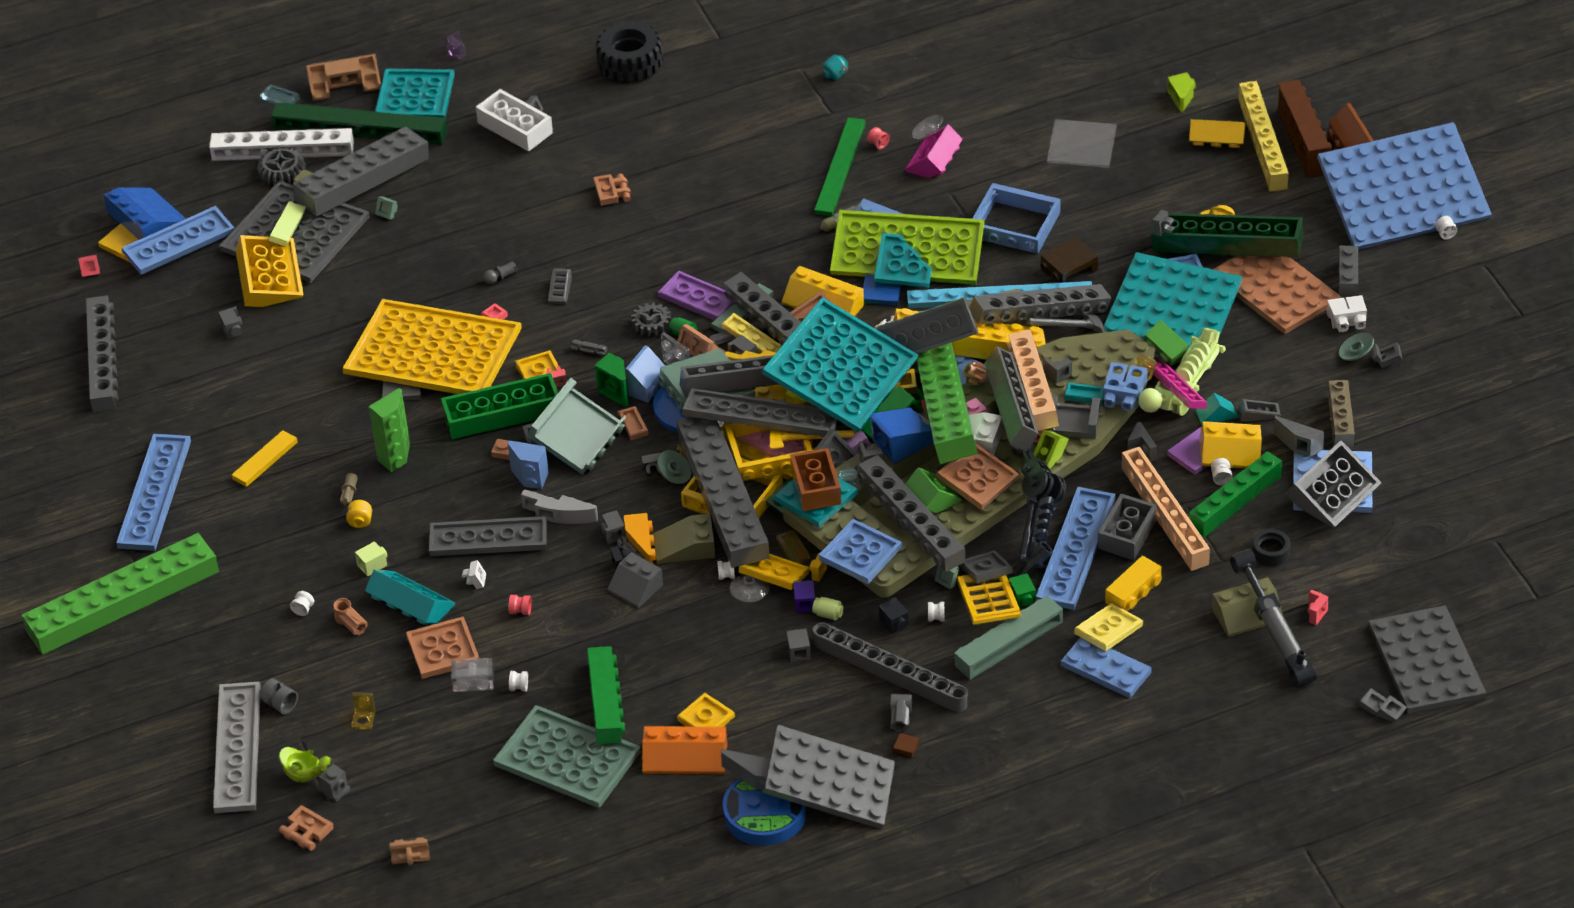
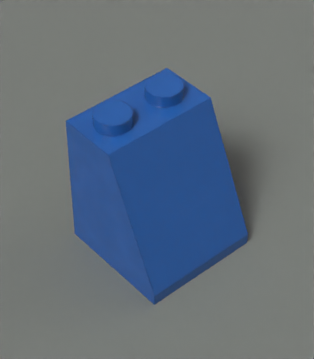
M911 408L870 415L873 442L882 449V452L893 464L933 444L930 425H926L920 414L915 413Z

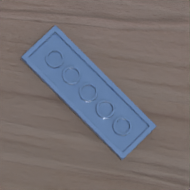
M214 206L122 247V253L142 275L230 235L234 227L220 210Z

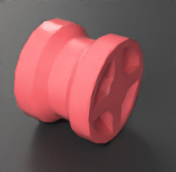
M878 127L873 128L867 136V141L872 145L874 144L878 149H883L890 139L889 135L882 132Z

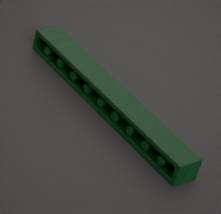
M280 102L276 103L271 114L273 129L278 130L352 129L353 137L382 139L401 128L407 127L426 140L428 144L442 145L447 134L446 118Z

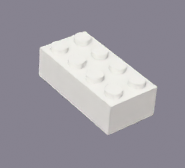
M501 89L476 106L477 120L480 125L527 151H530L553 133L550 116Z

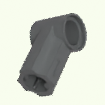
M891 694V729L898 733H903L908 729L909 713L912 712V695Z

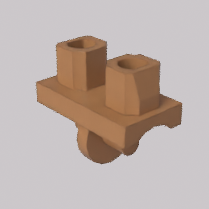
M423 837L416 838L413 841L395 840L394 843H390L392 864L408 863V866L413 865V862L430 860L428 840Z

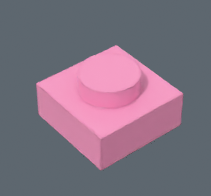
M977 398L966 402L969 415L987 413V408Z

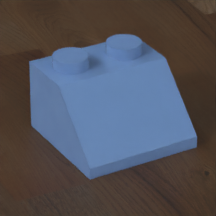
M644 346L626 368L628 396L647 403L661 387L658 376H660V367L665 366L648 346Z
M508 441L511 471L524 487L542 489L549 474L546 447Z

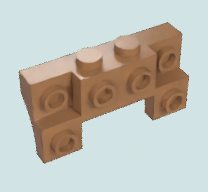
M375 54L307 65L313 101L330 98L329 89L363 83L364 92L381 89Z

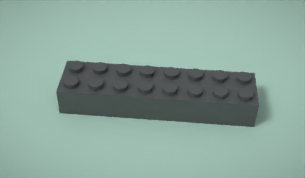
M401 128L294 182V201L306 206L309 212L318 216L428 160V142L409 128Z

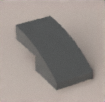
M1372 688L1359 703V706L1368 712L1396 722L1407 708L1392 696L1386 699Z

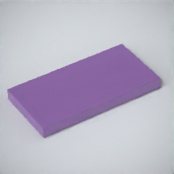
M678 271L658 291V297L714 321L735 304L732 300L730 301L726 298L725 290L681 271Z

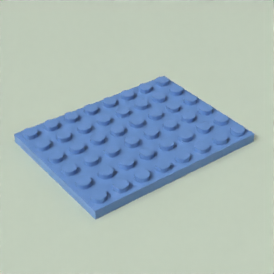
M1454 122L1318 154L1317 158L1352 246H1358V250L1437 231L1435 223L1443 216L1451 217L1453 224L1456 226L1491 218V211Z

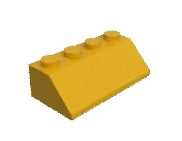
M799 266L790 276L782 299L783 305L796 309L822 291L833 304L856 316L864 306L863 288Z

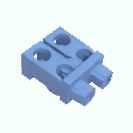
M1111 362L1103 388L1104 406L1112 408L1115 404H1121V408L1125 411H1131L1133 407H1137L1138 397L1147 383V368L1130 365L1128 371L1127 364ZM1114 369H1121L1123 372L1121 374L1114 373ZM1133 372H1140L1142 375L1135 377Z

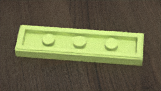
M289 201L274 227L269 241L287 246L305 213L306 206Z

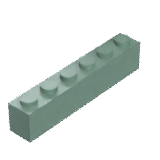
M1048 595L1037 600L1031 606L1020 611L1021 617L1006 619L1002 624L990 629L984 635L975 638L971 643L954 652L955 667L971 680L1063 623V608Z

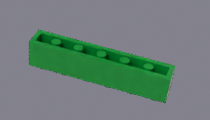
M1267 451L1189 512V519L1201 537H1206L1281 478L1282 460Z
M611 646L587 648L597 744L621 743V734H625V724L620 722V720H623V708H619L622 707L621 695H617V693H620V682L616 681L618 680V668H614V666H617L616 654H612Z

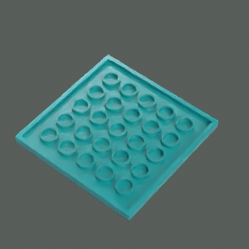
M1136 252L1104 324L1105 332L1130 330L1144 340L1145 334L1158 321L1162 320L1188 344V350L1192 344L1190 343V338L1192 336L1199 338L1203 328L1214 329L1221 334L1242 283V276Z
M822 297L763 368L762 374L859 433L869 421L870 415L884 402L889 393L915 363L918 354Z

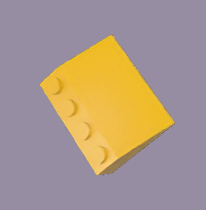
M240 235L236 246V255L245 306L265 307L303 297L293 238H290L287 246L270 242V237Z

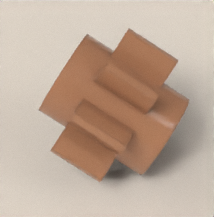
M974 361L972 364H967L963 370V376L967 378L965 382L976 386L978 383H983L987 376V371L983 370L985 365Z

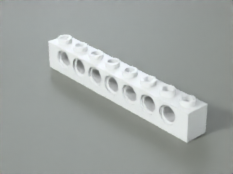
M352 129L212 133L210 152L212 161L261 159V155H266V151L271 152L272 149L277 150L279 147L281 149L287 147L288 150L293 148L294 151H299L302 157L348 156L353 153L354 140Z

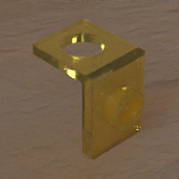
M353 692L352 699L355 712L351 727L352 729L371 730L376 712L373 694ZM361 717H367L369 719V721L365 724H360L357 722V720Z

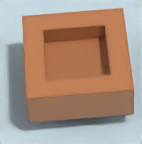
M496 440L491 451L492 457L510 460L508 440Z

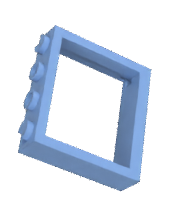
M992 183L972 219H982L985 221L995 202L1047 214L1048 216L1036 237L984 225L982 241L1038 254L1060 214V199Z

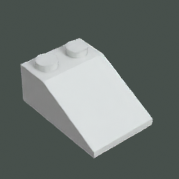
M985 412L969 415L975 442L994 455L1003 433L1001 415Z

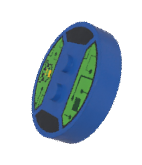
M740 778L731 784L723 799L724 821L728 830L736 838L748 844L768 846L787 841L800 831L806 820L807 809L805 805L763 793L762 790L753 788Z

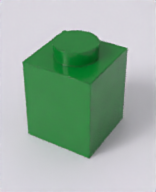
M1028 573L1009 578V584L1019 608L1036 602V589Z

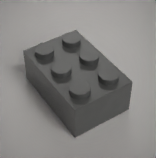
M1120 494L1098 532V549L1135 560L1157 522V505Z

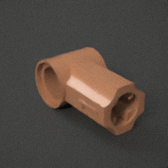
M337 599L333 604L335 621L338 624H343L354 635L359 636L364 633L368 623L351 607V602L348 599Z

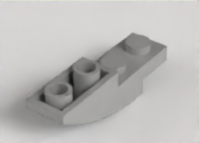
M525 489L521 494L523 508L534 511L536 517L546 516L549 522L584 524L597 522L598 520L597 506L564 495L557 500Z

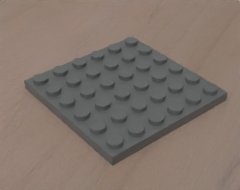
M279 181L221 243L220 251L237 257L236 246L240 235L270 237L288 202L298 204L294 201L293 185ZM345 203L318 216L313 215L306 209L291 237L294 239L300 279L311 283L370 217L369 212Z

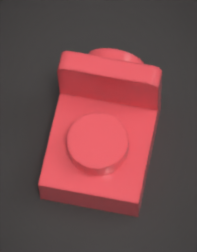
M1310 590L1308 595L1309 623L1317 625L1328 611V596Z

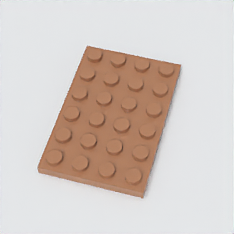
M1237 255L1213 269L1242 276V283L1236 297L1284 334L1289 333L1326 311L1327 300L1341 298L1339 294L1289 257Z

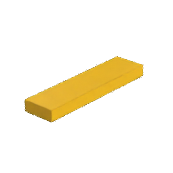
M282 430L232 474V479L247 487L297 444V438Z

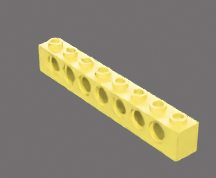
M1257 81L1239 83V102L1270 191L1288 189V170Z

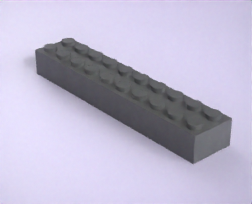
M691 417L678 419L677 431L679 440L731 567L734 568L769 559L768 540L718 421Z

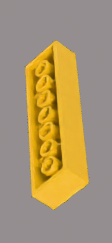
M907 308L896 309L893 321L918 313V311H911ZM975 319L974 322L978 333L952 342L955 355L988 359L996 346L1008 351L1006 344L1010 342L1008 335L1031 329L1036 348L1046 344L1043 329L1037 326L1028 327L1017 323L1006 324L1002 322L978 325Z

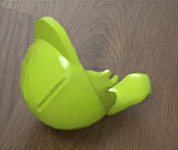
M286 747L279 753V759L285 774L298 783H306L315 779L317 775L322 774L327 769V766L330 765V757L323 756L319 760L313 756V751L310 752V750L303 752L295 748Z

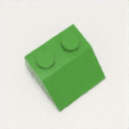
M1162 320L1158 321L1144 336V341L1155 348L1159 359L1170 366L1181 362L1182 357L1187 351L1188 344Z
M918 467L906 482V486L930 511L939 513L963 500L956 491L936 478L937 474Z

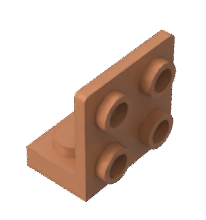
M688 324L682 325L676 345L682 348L684 352L697 356L719 348L714 344V341Z

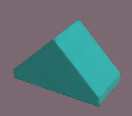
M1213 393L1206 400V409L1195 410L1201 426L1203 422H1221L1238 418L1232 402L1216 393Z

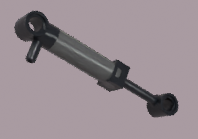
M1246 549L1230 554V564L1233 571L1246 574L1258 597L1255 602L1254 611L1259 620H1263L1289 669L1293 685L1299 687L1316 681L1317 677L1314 666L1306 660V652L1301 650L1279 609L1280 602L1275 593L1265 595L1252 568L1256 567V559L1252 550Z

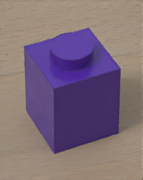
M813 580L793 582L796 613L813 612L812 608L815 601Z

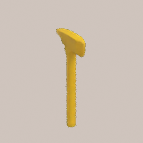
M771 429L770 449L783 448V442L788 440L823 439V437L810 434L804 435L797 432H780V430ZM854 430L836 431L842 438H854Z

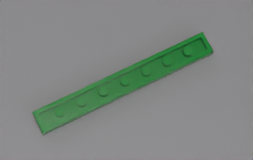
M848 117L815 207V215L833 216L865 127V119Z

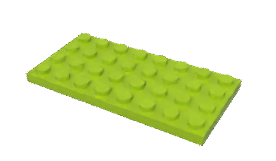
M839 210L830 273L832 275L865 277L866 274L875 275L882 233L901 234L905 242L910 247L912 246L925 264L931 267V282L976 285L984 220Z

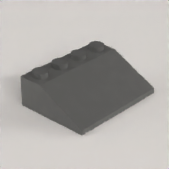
M1339 441L1293 484L1285 494L1298 508L1334 528L1381 482L1342 441Z

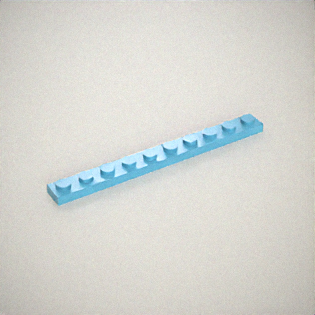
M1092 281L907 291L908 309L936 307L965 297L966 301H970L973 299V296L998 294L1014 289H1019L1021 292L1092 285Z

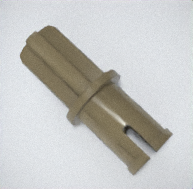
M353 473L346 475L345 483L341 487L342 495L340 502L344 506L352 502L353 495L356 493L358 477Z

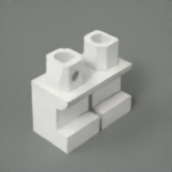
M1362 295L1346 297V300L1344 298L1327 300V316L1331 318L1332 328H1337L1339 332L1347 331L1349 326H1355L1358 330L1365 329L1367 309Z

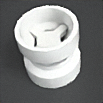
M1218 458L1211 463L1213 481L1217 485H1225L1232 479L1229 460Z

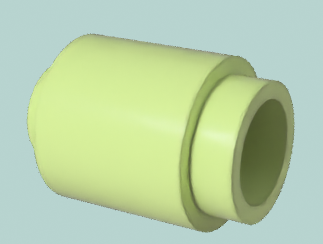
M817 597L813 603L812 611L817 616L837 620L838 617L842 616L843 606L841 601Z

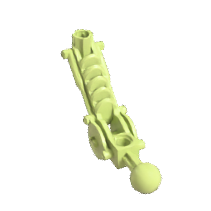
M1203 328L1199 338L1195 336L1190 338V343L1192 344L1182 357L1181 363L1175 371L1196 392L1199 391V385H1196L1202 374L1211 368V364L1219 352L1224 353L1226 350L1225 346L1217 344L1220 332L1214 329ZM1161 381L1157 383L1155 389H1144L1138 397L1140 408L1146 412L1152 413L1161 408L1171 410L1173 413L1183 416L1189 410Z

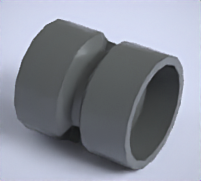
M276 679L268 680L263 685L259 695L262 702L282 714H287L293 710L298 701V693Z

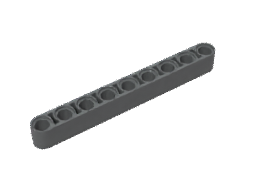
M827 623L814 625L813 641L816 648L952 711L962 712L967 709V689L964 686Z

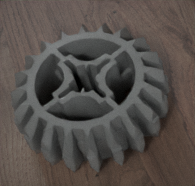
M279 147L277 150L272 149L271 152L266 151V155H261V159L258 160L257 164L260 179L263 180L264 184L268 183L269 186L276 185L279 181L291 185V183H294L295 177L305 170L306 167L304 158L299 154V151H294L293 148L288 150L287 147L284 149Z

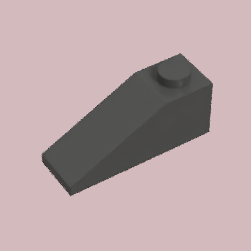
M722 749V767L753 788L763 791L769 758Z

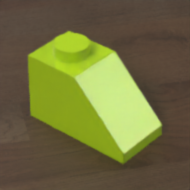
M1188 73L1170 76L1167 79V91L1179 111L1183 112L1193 98L1194 89L1196 88L1194 79H1191Z
M1043 429L1033 454L1035 458L1046 462L1049 468H1051L1061 458L1069 439L1053 431Z

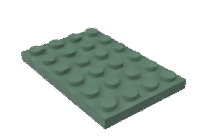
M535 705L494 758L493 763L496 767L600 808L641 753V746L621 739V743L597 744L595 728Z

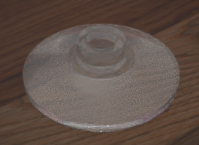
M936 114L921 121L912 131L913 138H925L937 131L943 122V117L940 114Z
M739 574L731 581L730 592L735 599L741 602H756L768 594L769 582L745 574Z

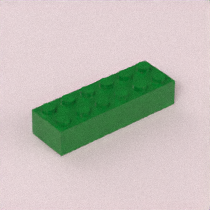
M548 373L441 398L443 415L451 440L537 420L558 394L552 374Z

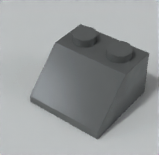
M631 552L618 564L608 587V592L639 608L663 586L662 569Z

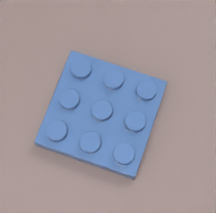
M852 519L819 554V560L869 584L902 548V542Z

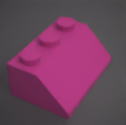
M949 124L928 135L910 160L905 171L927 178H932L935 175L940 176L946 170L945 166L953 159L952 155L960 148L959 144L962 138Z

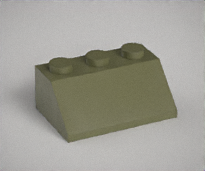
M1268 577L1258 580L1265 595L1275 593L1278 598L1277 591ZM1250 583L1213 593L1212 610L1228 637L1266 626L1263 620H1259L1254 611L1255 602L1258 597Z

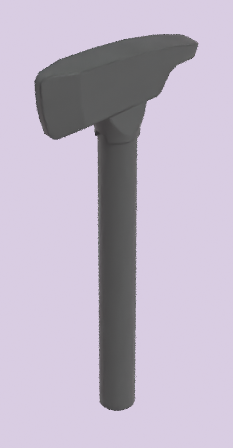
M1084 314L1085 320L1027 319V325L1084 327L1098 333L1105 332L1103 323L1095 314Z

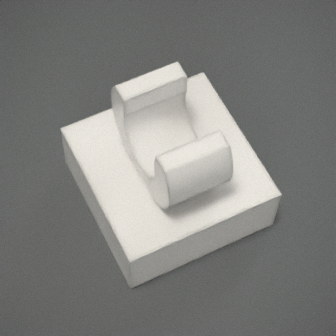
M478 560L470 563V569L463 570L462 578L467 577V585L474 584L476 589L484 588L486 572Z

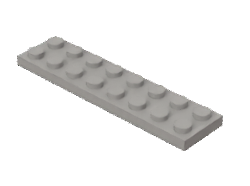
M260 682L219 685L214 786L215 813L256 810Z

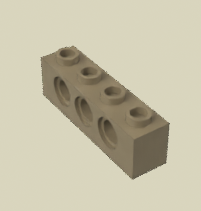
M1348 380L1329 381L1328 403L1333 446L1342 441L1353 451L1355 433Z

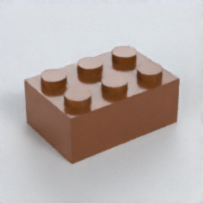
M829 448L790 454L791 473L802 511L841 505V487Z

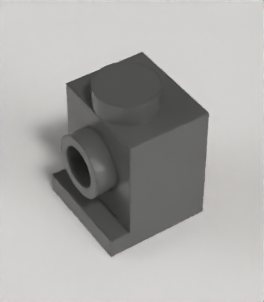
M232 307L220 311V322L227 339L242 335L240 327L243 326L241 317L238 316L237 308Z
M743 335L728 343V352L742 355L745 351L757 353V345Z
M617 510L602 515L603 523L600 525L603 534L606 535L607 545L617 542V539L622 536L626 537L625 526Z
M334 764L319 776L322 793L336 802L351 790L350 786L347 785L345 771Z

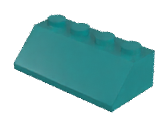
M373 569L365 590L372 594L371 598L387 602L386 605L390 608L401 609L402 614L409 617L414 616L418 618L417 621L424 625L437 623L455 605V602L395 571Z

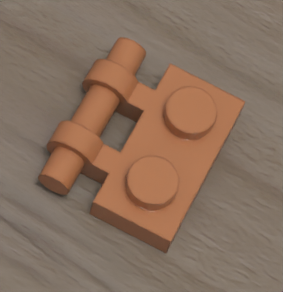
M611 174L594 177V184L601 206L618 203V197H622L625 202L631 200V192L627 188L628 182L623 174H618L617 178L613 179Z
M301 805L288 817L290 826L282 825L279 828V832L289 841L297 842L301 848H307L312 851L316 844L311 840L315 838L321 841L333 829V823ZM299 830L304 832L302 836L297 833Z

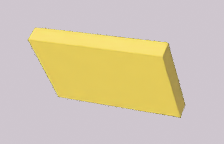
M1111 603L1075 627L1074 634L1106 652L1141 628L1143 620Z

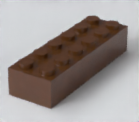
M1300 80L1278 83L1277 111L1307 178L1322 176L1324 173L1317 157L1318 154L1332 151L1331 143L1327 142L1326 132L1322 131L1321 121L1317 120L1316 110L1312 109L1310 97L1306 96L1305 86L1301 85Z

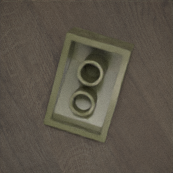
M710 513L691 515L653 533L657 564L715 558Z

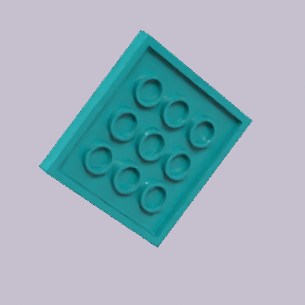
M385 69L376 112L446 118L455 76L454 70Z

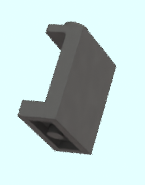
M1054 395L1053 402L1059 426L1049 428V431L1064 437L1096 439L1100 416V398H1092L1091 406L1058 403V396Z

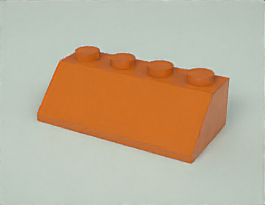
M644 726L643 774H725V768L722 767L721 751L722 749L727 750L726 727Z

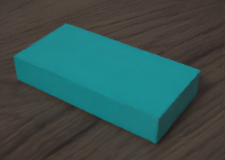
M1068 382L1064 400L1092 404V398H1100V405H1102L1104 387Z

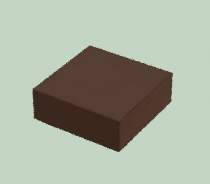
M900 733L893 747V752L913 757L920 743V738Z

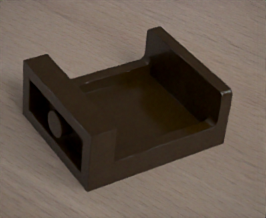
M1074 237L1041 254L1040 268L1055 283H1064L1066 278L1085 268L1092 273L1097 271L1098 256L1077 237Z

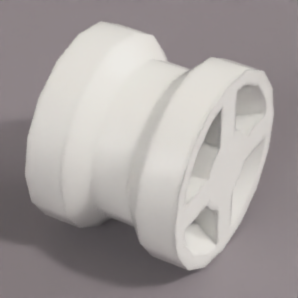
M1443 216L1436 221L1435 228L1441 238L1450 239L1456 235L1457 227L1453 224L1451 217Z
M717 561L719 580H724V578L735 579L734 568L731 567L729 561Z
M299 591L295 599L292 600L290 608L295 614L305 616L309 612V608L314 604V598L305 591Z
M928 602V622L933 620L944 622V602L939 604Z
M510 671L509 690L515 691L520 689L521 691H527V671L522 673Z

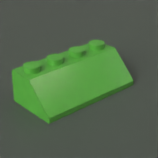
M400 388L369 406L377 460L390 472L407 463L410 448L405 407Z

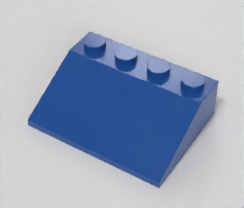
M117 188L104 194L106 212L129 230L138 240L186 219L152 188Z

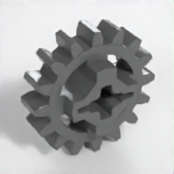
M653 302L652 305L645 303V307L639 305V310H633L634 314L631 315L632 327L635 328L636 332L640 331L641 335L647 333L650 336L654 333L657 336L659 331L664 333V328L669 329L671 312L668 311V307L662 308V304L655 306V302Z

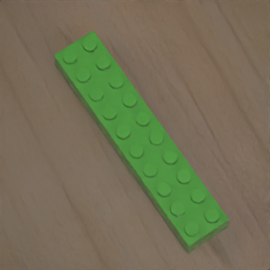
M952 342L918 353L917 364L934 445L940 464L978 454Z
M196 533L22 614L25 630L43 655L218 573L216 555L200 534Z

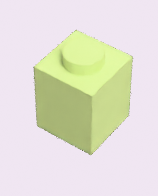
M375 541L355 552L357 566L367 576L372 574L373 569L381 570L387 566V552L383 547H379Z

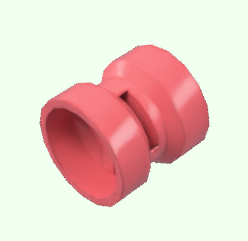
M510 595L509 614L522 613L523 615H530L531 596L524 595L523 597H518L517 595Z

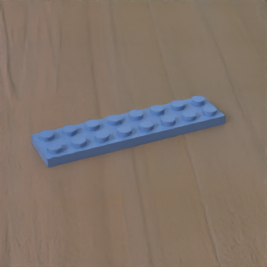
M153 434L116 543L118 549L156 550L191 443L190 436Z
M1077 487L1037 592L1036 601L1048 595L1060 607L1075 609L1098 548V532L1113 507L1115 494Z

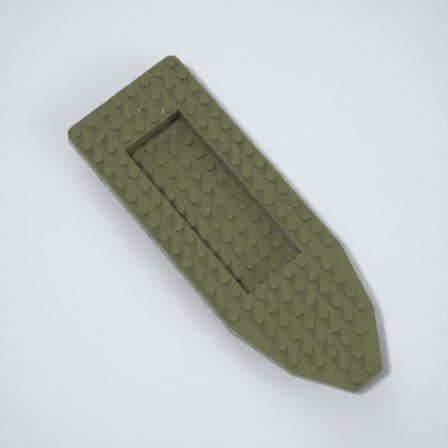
M1130 330L1064 337L1037 347L1042 367L1043 358L1046 356L1053 363L1056 361L1060 362L1066 358L1072 361V376L1057 384L1045 374L1052 399L1054 395H1057L1058 403L1091 406L1089 403L1064 400L1067 383L1104 387L1111 362L1127 364L1128 371L1130 365L1147 368L1148 381L1155 357V348ZM1114 369V373L1121 374L1123 372L1121 369ZM1133 372L1135 377L1142 375L1140 372ZM988 374L984 382L978 383L977 386L968 383L962 385L966 402L977 398L987 408V413L1001 415ZM1103 401V404L1100 405L1096 439L1066 437L1069 439L1061 458L1050 468L1051 472L1064 478L1100 454L1138 406L1133 407L1131 411H1125L1121 408V404H1115L1114 407L1108 408L1104 406ZM927 409L919 413L929 420ZM1004 424L1003 433L994 456L1019 473L1018 479L983 510H980L959 494L963 499L960 503L939 513L932 512L962 546H965L1026 504L1028 496H1026L1022 489L1024 475L1021 472L1025 462L1023 458H1018L1012 453ZM934 441L933 444L895 464L883 453V461L905 484L918 467L937 474L938 471L949 463L940 464ZM874 443L867 447L865 450L876 449L879 447ZM858 453L835 469L838 478L858 489V495L820 527H817L782 506L783 519L821 551L826 548L852 519L901 541L902 548L869 584L860 581L876 595L889 597L936 564L933 558L924 552L922 546L913 540L911 534L902 528L901 523L891 516L890 511L880 504L879 499L869 492L867 486L859 481L857 477L858 464L862 462Z

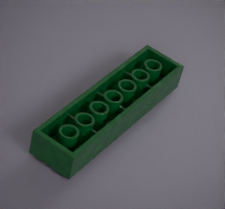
M1168 213V217L1174 219L1170 225L1174 227V230L1171 233L1164 232L1161 236L1154 235L1152 228L1151 243L1152 252L1299 257L1304 236L1303 217Z

